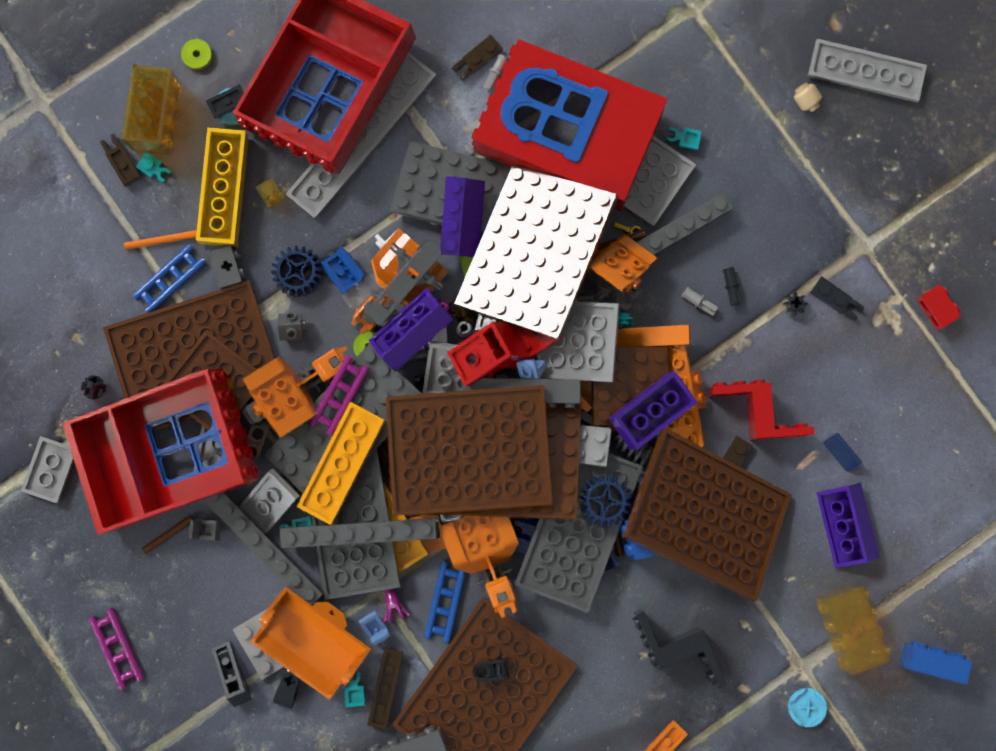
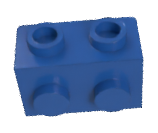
M343 247L339 248L335 254L320 264L342 294L359 285L365 277L362 268L354 262L351 254Z

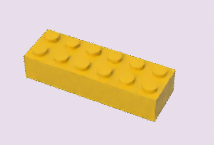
M207 127L196 241L200 245L223 247L231 245L238 248L249 135L246 131Z

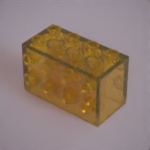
M133 64L121 140L133 151L169 155L170 150L173 149L174 139L172 138V133L176 131L177 121L175 120V114L179 112V101L177 100L178 94L182 92V83H180L172 69Z
M851 584L816 597L818 610L823 615L825 629L829 632L830 643L833 650L836 651L837 662L842 671L855 675L890 662L889 656L891 654L888 646L883 643L882 637H884L881 627L876 624L875 619L877 615L874 608L869 605L868 600L870 596L866 588Z

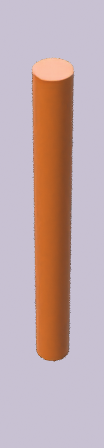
M197 230L124 242V248L128 250L196 238Z

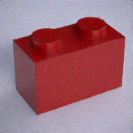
M940 284L916 299L937 331L961 317L959 307L956 303H952L948 297L947 289L941 287Z

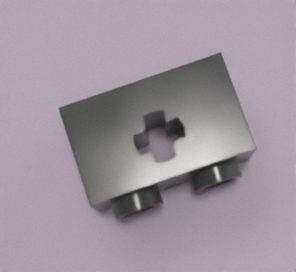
M229 245L209 251L220 289L244 282L243 279L246 276L243 267L239 268L238 260H240L237 249L234 250ZM228 263L232 266L230 271L224 269Z

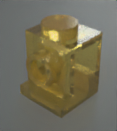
M273 178L256 187L268 208L284 199Z

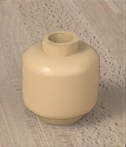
M806 82L795 90L794 100L801 110H810L812 112L820 106L819 102L822 100V95L814 84Z

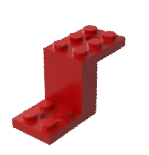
M492 321L448 351L447 354L464 386L468 387L498 366L517 367L516 363L519 360H531L559 340L542 334L538 336L536 332L510 323ZM472 354L476 356V362L473 365L469 361Z
M754 380L750 384H746V381H736L727 386L726 382L715 383V385H712L707 390L708 397L746 395L750 440L803 437L815 434L814 426L808 427V423L792 425L793 428H789V425L775 426L771 383H765V380Z

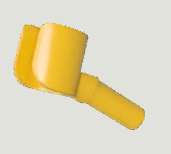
M616 222L614 224V227L628 232V235L633 233V229L641 231L639 226L630 228Z

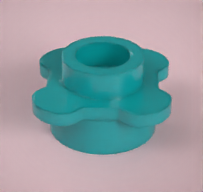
M626 312L619 313V328H628L633 325L631 314Z

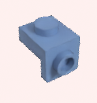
M519 360L516 363L521 379H539L547 368L545 360Z
M375 610L359 620L360 625L374 646L383 643L390 636L386 625Z

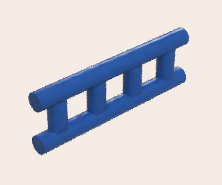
M189 244L132 295L137 301L142 297L149 304L145 308L148 313L155 311L206 264L202 257L196 261L190 254L194 249ZM183 259L191 265L184 274L176 267ZM169 271L177 278L170 287L162 280ZM156 284L163 293L154 300L148 291Z
M441 561L424 637L432 639L433 633L444 636L443 642L450 643L466 572L448 569L449 563ZM446 576L457 578L455 590L443 587ZM441 595L453 598L450 609L439 607ZM437 614L448 616L446 628L435 626Z

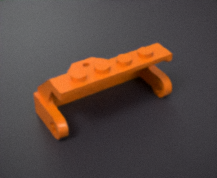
M286 586L258 621L262 627L250 641L329 700L341 684H347L371 650V648L345 630L347 623L344 613L329 602H315L312 606Z

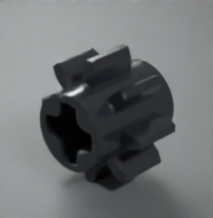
M794 292L793 297L790 295L785 296L788 301L782 303V305L787 307L786 313L790 311L793 312V316H796L797 311L800 313L805 312L802 308L808 305L803 300L805 295L800 297L797 296V292ZM794 300L795 303L799 304L796 308L795 305L791 304Z
M92 375L88 378L86 377L85 382H82L81 390L84 391L83 395L87 398L97 399L102 397V393H105L106 385L103 384V379L99 376Z

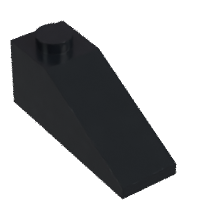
M230 641L212 648L226 699L233 707L252 700L247 681Z

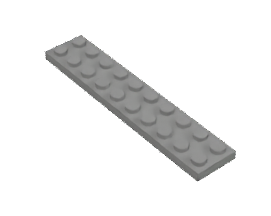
M408 52L340 174L336 172L331 174L325 171L323 166L318 163L317 165L311 164L289 189L286 196L316 219L437 77L436 74Z

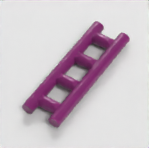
M348 355L345 356L316 409V415L309 422L314 427L317 426L318 422L329 427L326 433L331 436L334 435L349 403L353 401L370 370V367L363 364L361 369L350 364L353 358ZM346 371L357 376L352 386L341 381ZM337 388L348 393L343 403L332 398ZM328 405L338 410L333 420L323 416Z
M112 607L106 610L107 617L97 621L96 616H93L88 620L116 683L121 690L127 687L126 680L136 677L137 681H140L145 677ZM112 623L116 634L105 638L101 628ZM120 641L124 652L113 656L109 645ZM128 659L132 669L121 674L117 663Z

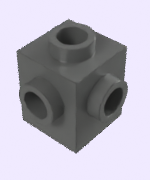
M289 312L278 314L277 327L280 341L303 339V331H307L306 320H302V313Z

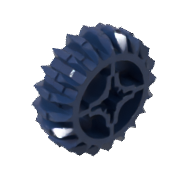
M297 245L294 246V251L287 247V254L284 251H280L283 257H275L279 263H272V266L277 268V270L271 271L272 275H277L272 280L273 282H278L276 285L278 289L283 287L282 293L284 294L289 290L288 295L292 297L294 291H296V296L300 297V291H302L307 296V289L314 292L311 286L313 284L317 287L319 286V283L315 280H322V276L317 274L323 272L322 268H317L320 266L321 261H316L318 255L311 256L313 251L309 249L306 252L304 246H302L300 251ZM303 257L307 260L301 263H294L291 259ZM285 263L289 265V272L283 278L282 270ZM292 265H294V267L297 269L302 268V270H300V274L303 278H301L293 271L294 268L292 267ZM312 265V275L307 280L305 272L308 266ZM296 279L300 280L303 283V285L300 286H292L287 284L289 281L292 282Z
M600 475L599 482L596 477H593L592 481L594 484L592 485L587 481L586 485L589 489H581L586 495H579L580 499H584V502L579 503V506L586 507V509L581 511L582 514L589 513L585 518L586 520H590L591 517L594 518L592 525L600 521L599 527H603L604 522H606L609 528L611 527V521L615 525L619 524L616 518L622 521L625 520L621 514H629L625 506H632L631 503H626V500L632 499V496H625V493L629 492V488L622 490L625 483L621 482L618 485V477H615L612 482L611 475H607L606 480H604L603 475ZM605 485L601 496H591V492L597 486ZM611 486L618 491L621 501L612 498ZM604 495H606L608 500L615 503L606 504L607 507H604L603 502L596 499L604 498ZM589 501L599 505L600 516L592 511ZM610 506L620 507L616 514L606 518V513Z

